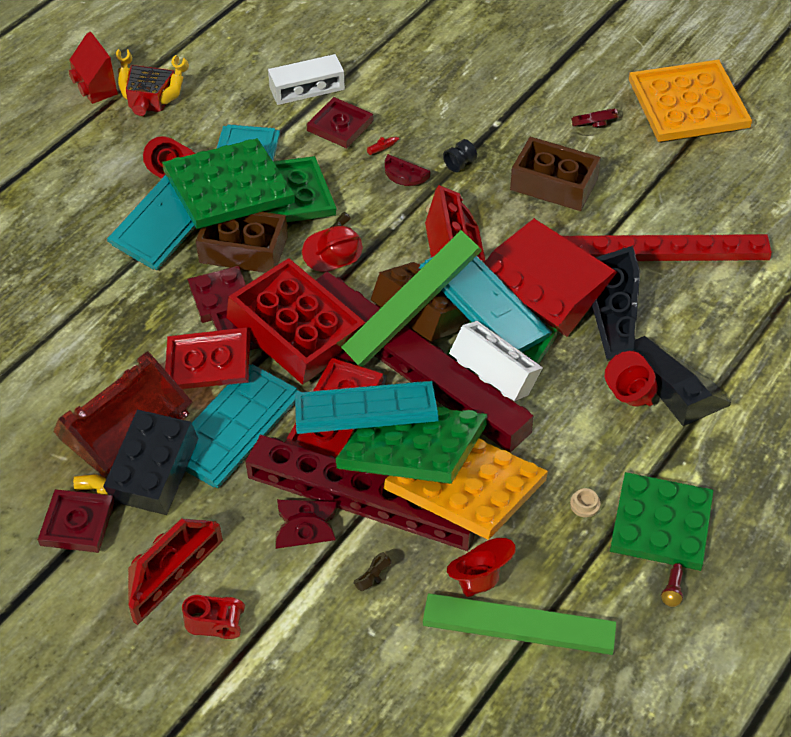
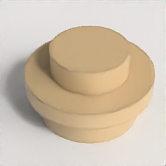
M583 488L572 495L570 507L580 517H592L600 509V499L593 490Z

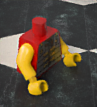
M119 49L116 51V57L121 64V68H118V86L123 98L128 100V105L134 114L143 116L147 111L160 112L166 104L178 98L184 78L182 72L187 71L189 68V63L185 58H183L180 65H178L179 57L177 55L172 58L171 63L175 67V71L131 65L128 68V64L132 62V55L127 49V56L125 58H121V51Z

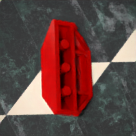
M438 185L425 221L431 258L462 230L482 250L477 257L484 263L486 260L479 227L469 209L462 203V196L458 192Z
M181 518L165 533L158 535L153 544L143 554H139L134 558L128 567V602L132 620L135 624L139 625L223 541L219 523L216 521Z

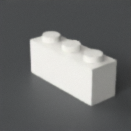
M336 54L268 69L269 87L277 105L345 90L344 71Z
M478 321L462 325L449 354L457 359L461 366L470 368L478 374V377L483 382L492 384L500 390L503 396L513 401L529 395L543 368Z

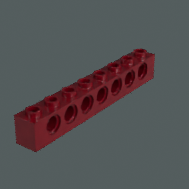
M260 435L245 461L249 479L315 501L337 502V508L467 552L474 539L475 533L424 508L416 509V507L420 506L385 490V479L389 475L337 469L336 458L331 455H322L310 451L303 446H294L275 437L270 438Z

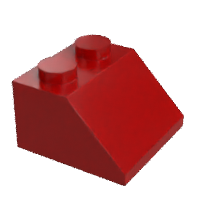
M88 32L69 59L71 65L69 75L72 82L78 84L82 96H87L89 101L94 104L118 95L111 57L93 33Z

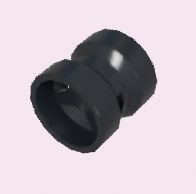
M462 139L456 143L455 148L451 147L444 151L443 160L451 171L459 172L465 167V164L474 162L478 154L475 146L469 140Z

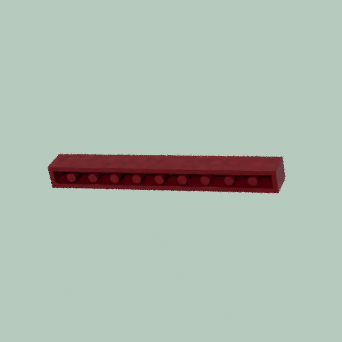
M328 271L316 279L320 285L364 322H367L381 309L380 306L366 299L362 293L353 290L342 279L333 276ZM406 326L374 355L411 383L432 381L435 400L449 410H473L477 413L487 414V425L482 434L510 453L532 433L534 415L527 408L519 406L508 397L503 396L500 391L483 382L466 367L461 366L457 361L446 355L441 348L433 346L422 335L413 332Z

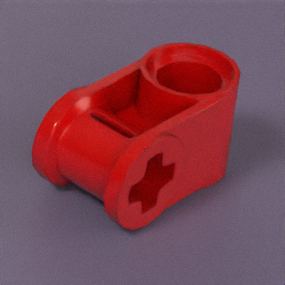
M199 594L189 596L182 604L184 627L186 631L193 635L215 636L224 639L238 638L241 633L239 626L240 615L244 613L245 604L241 600L232 597L221 598ZM195 613H202V614H203V615H201V616H199V617H193V616H192V615L195 614Z

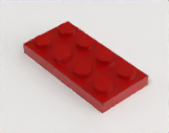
M331 358L313 391L379 386L383 382V373ZM295 423L285 443L303 446L310 451L322 455H331L336 458L357 429L297 434Z

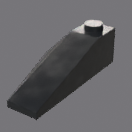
M633 246L596 257L617 272L592 304L607 361L622 352L635 350L640 269Z
M643 336L635 340L634 352L641 354L655 373L658 385L657 395L682 426H686L731 405L730 400L715 382L648 337Z

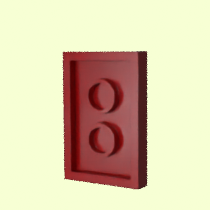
M248 328L167 336L164 387L171 391L247 383L249 380L250 331Z

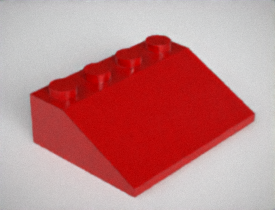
M535 218L494 249L484 262L538 318L551 327L558 329L566 337L569 336L617 273L614 269Z
M290 258L231 294L228 298L226 318L237 328L247 327L250 331V339L302 385L322 372L327 367L331 358H335L343 350L342 346L366 323Z

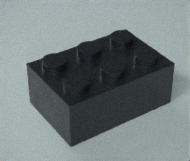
M142 410L136 411L103 486L108 495L113 496L115 503L163 515L168 514L199 439L192 423Z

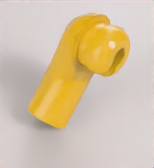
M97 474L74 476L75 491L97 489L96 494L108 495L103 487L106 478Z

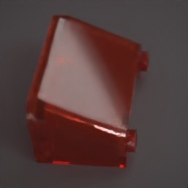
M149 351L136 360L139 363L138 365L124 371L122 377L82 407L78 406L73 413L69 410L58 418L54 428V434L103 477L109 474L137 410L185 420L190 415L187 410L193 401Z

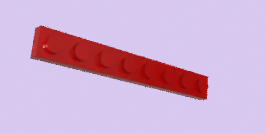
M768 234L563 236L595 258L630 246L634 248L637 261L770 260L772 254Z

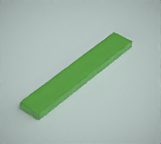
M461 230L342 346V349L358 366L363 367L482 250Z
M430 593L427 596L423 617V626L609 655H613L616 621Z

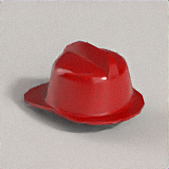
M161 136L150 140L146 144L143 151V162L149 171L163 178L166 174L163 171L162 162L196 153L172 138Z
M331 227L316 232L306 239L302 248L303 260L307 266L315 271H332L356 262L362 253V241L359 235L349 227Z
M626 351L614 356L605 369L604 378L615 397L630 406L639 407L646 404L651 407L653 405L652 399L658 389L656 376L651 366L638 352Z
M507 538L487 540L465 555L453 560L447 566L446 572L450 578L458 580L463 593L467 597L488 591L497 585L500 567L512 559L516 552V545Z

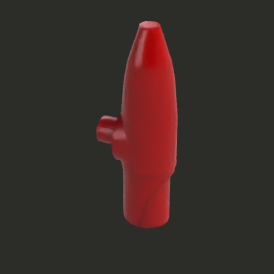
M380 137L377 143L367 147V153L372 155L393 146L399 140V137L387 139Z

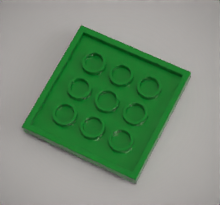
M258 138L162 162L163 171L196 229L295 203V194Z
M437 407L438 421L358 428L336 457L337 469L452 484L485 429L487 414L477 413L473 410L457 411L449 410L446 407Z

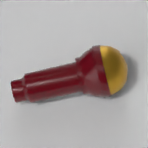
M677 563L670 570L668 585H666L661 593L663 603L670 607L680 605L683 600L680 588L683 571L682 565Z

